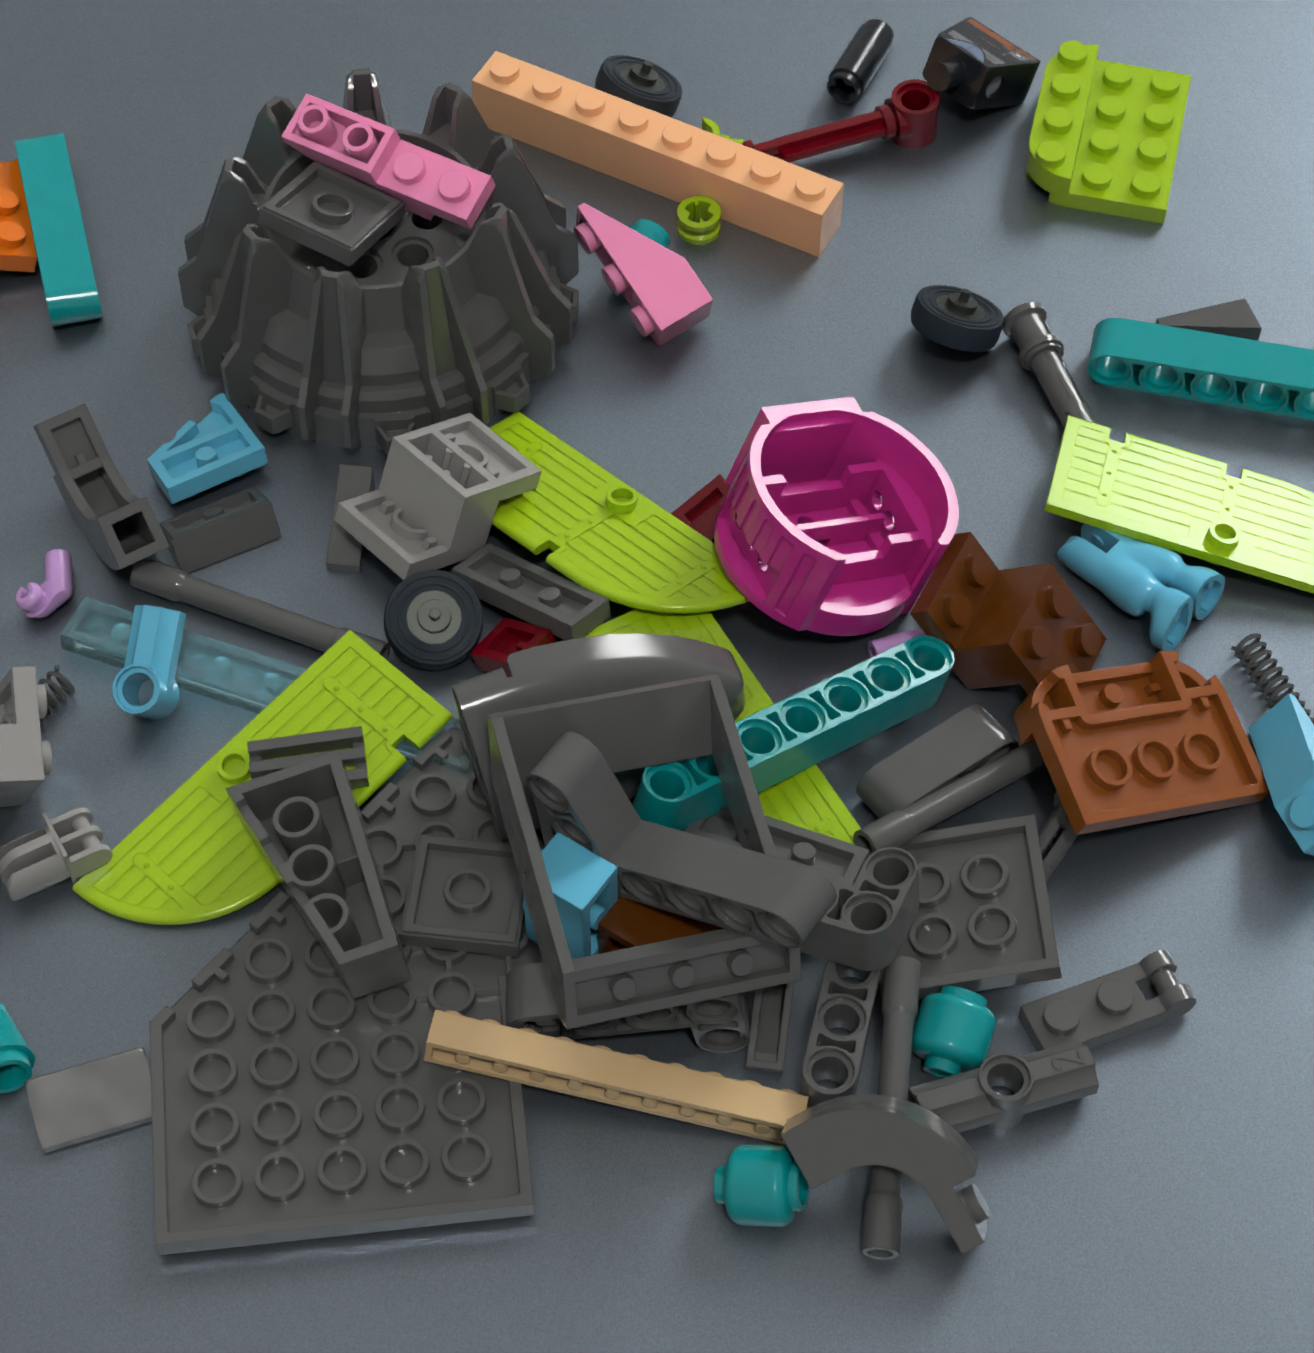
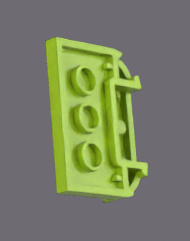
M1074 40L1062 43L1059 47V52L1049 60L1045 68L1029 139L1025 165L1026 178H1032L1041 188L1050 193L1048 201L1053 204L1164 224L1192 75L1097 60L1099 45H1084Z

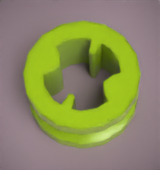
M692 196L680 202L677 208V233L679 237L686 243L693 245H705L717 239L721 228V208L718 203L712 198L705 196Z

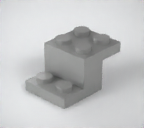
M467 413L393 437L378 490L339 502L334 521L404 580L421 571L438 570L465 560L483 548L486 544L499 501L536 489L542 471L474 415Z
M35 666L11 667L0 682V807L22 806L45 780L44 775H50L51 746L48 740H41L40 719H45L47 713V693L44 684H37Z

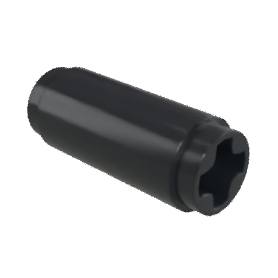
M871 19L860 26L829 75L827 89L835 100L841 103H852L863 94L892 48L894 33L887 23L879 19Z

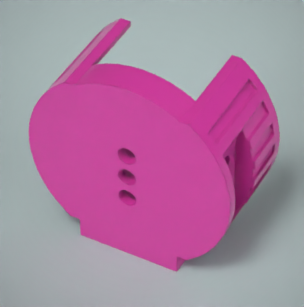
M854 396L761 407L726 478L729 489L716 514L714 540L718 557L731 581L752 604L771 618L797 631L810 630L834 636L863 635L884 628L898 618L900 614L909 613L956 532L959 518L958 500L951 479L936 456L918 438L897 423L872 411L862 412Z

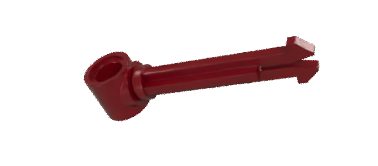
M918 79L906 80L896 85L892 91L891 98L885 99L884 105L875 107L873 112L778 137L753 145L751 140L743 142L742 145L789 163L880 137L883 140L891 138L893 142L904 148H923L931 144L937 134L940 94L931 89L927 81Z

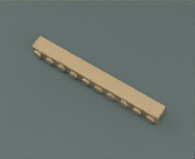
M435 1009L423 1060L782 1145L786 1144L780 1134L787 1119L806 1110L808 1096L799 1095L790 1089H773L761 1086L758 1082L752 1080L739 1081L726 1078L720 1073L713 1071H696L688 1069L679 1063H662L650 1060L641 1054L628 1055L612 1051L606 1046L585 1045L577 1043L568 1037L555 1038L538 1034L530 1028L517 1029L501 1025L495 1020H478L451 1010L444 1012Z

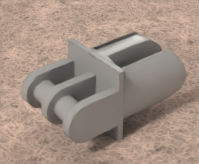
M75 808L51 820L45 812L42 816L46 826L0 846V879L6 886V891L13 902H17L67 878H70L74 886L77 882L76 878L106 865L111 860L112 851L110 847L100 843L103 838L101 830L98 826L91 825L93 815L89 808Z

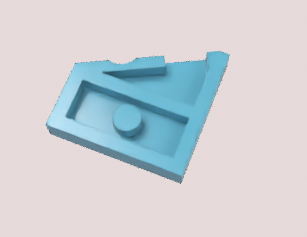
M224 393L218 394L210 400L212 412L198 425L196 422L189 420L176 432L173 440L163 444L147 458L151 476L171 504L193 497L202 491L268 464L265 447Z

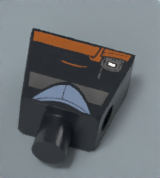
M969 17L938 34L922 73L924 79L934 91H943L966 107L978 110L1024 103L1041 61L974 18Z

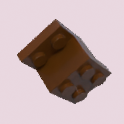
M971 532L954 534L910 612V615L926 636L936 637L949 645L955 658L952 669L968 690L1020 684L1029 695L1051 671L1058 667L1068 665L1071 673L1091 671L1106 641V637L1052 563L999 570Z

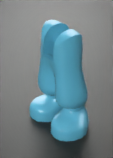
M1088 524L1082 525L1080 530L1081 537L1072 536L1068 538L1057 552L1058 559L1064 565L1101 591L1124 612L1135 617L1142 616L1146 612L1150 613V640L1161 651H1172L1184 638L1192 617L1197 620L1206 618L1216 607L1224 591L1225 577L1213 569L1202 566H1187L1181 556L1171 550Z

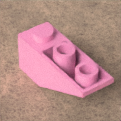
M586 203L577 206V226L574 227V233L577 235L578 242L587 254L595 252L602 262L604 268L601 269L605 282L615 295L621 293L624 295L632 307L629 310L630 317L641 335L646 337L650 334L659 347L710 316L713 299L684 257Z

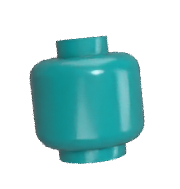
M942 986L940 993L929 994L922 1000L913 1027L912 1051L918 1057L925 1060L924 1071L940 1078H946L960 1074V1072L980 1068L987 1058L996 1028L995 1016L986 1008L988 1002L986 998L964 988Z
M744 1144L737 1146L731 1151L726 1166H718L715 1171V1200L719 1204H725L729 1218L736 1225L784 1227L793 1222L797 1212L805 1211L808 1204L809 1184L788 1147L785 1145Z

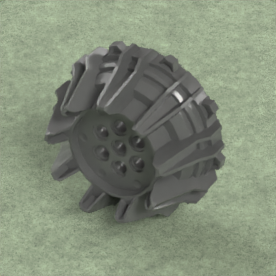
M369 68L353 70L346 76L343 108L392 127L377 73L369 70ZM450 82L437 87L432 96L423 133L418 134L396 129L400 139L491 175L496 186L471 230L436 215L430 221L404 209L403 218L349 267L257 224L259 208L315 162L285 143L281 138L297 110L291 101L275 96L265 103L255 120L243 159L237 156L224 161L204 222L185 235L184 239L187 262L179 267L178 277L184 307L199 316L188 323L187 326L194 355H200L204 373L223 378L226 398L230 402L247 405L250 409L254 408L257 426L273 435L285 430L294 435L295 433L301 434L302 440L358 450L361 447L377 448V450H383L387 456L392 438L467 413H471L483 424L490 423L489 418L494 415L496 417L503 411L517 413L530 402L529 384H534L537 379L554 371L555 349L570 343L573 338V322L578 321L579 290L566 284L579 273L578 238L575 233L566 229L565 205L543 193L513 138L503 135H497L494 138L472 98L461 87Z

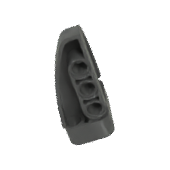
M607 634L540 645L514 652L508 656L507 662L512 677L507 678L503 668L451 685L469 759L501 842L509 839L492 782L487 714L717 674L722 680L734 721L743 712L745 706L743 677L734 656L729 650L703 641L673 635ZM645 768L614 773L629 800L636 796ZM526 789L524 794L536 831L541 829L534 797L530 790Z

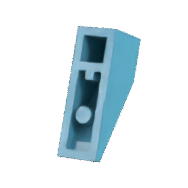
M1288 694L1251 725L1248 731L1275 809L1303 853L1314 856V724L1295 695Z

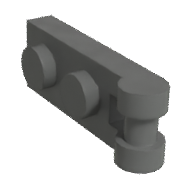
M1159 950L1147 955L1137 964L1021 1005L1018 1018L1036 1052L1080 1040L1090 1050L1182 1016L1195 1006L1196 998L1187 984L1179 983L1174 974L1177 970V965L1167 950ZM1154 985L1159 996L1146 1001L1141 990Z

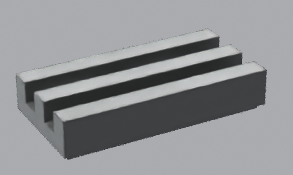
M362 726L247 742L252 780L338 751L344 765L355 763V769L346 770L353 788L369 786Z

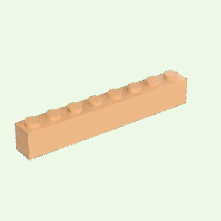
M498 51L493 53L472 79L473 102L490 130L510 136L531 146L678 203L692 196L712 198L721 208L722 220L820 257L841 226L844 183Z

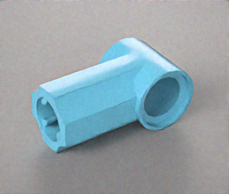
M135 605L124 668L116 675L112 684V696L115 703L123 711L149 720H161L169 716L176 709L179 701V687L175 676L186 613L157 606ZM151 679L154 684L153 696L148 703L141 705L138 699V692L141 685Z

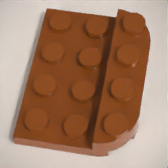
M1165 650L1159 651L1149 662L1079 673H1071L1068 665L1058 667L1051 671L1025 698L1014 713V720L1021 744L1036 741L1075 835L1261 802L1270 794L1260 764L1228 694L1216 675H1213L1207 681L1192 667L1178 661L1179 652Z

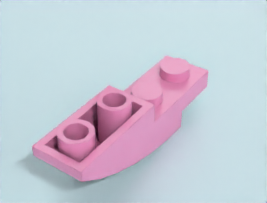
M307 93L281 136L285 143L313 161L405 203V210L430 221L436 215L471 230L496 186L491 175L400 139L396 129Z

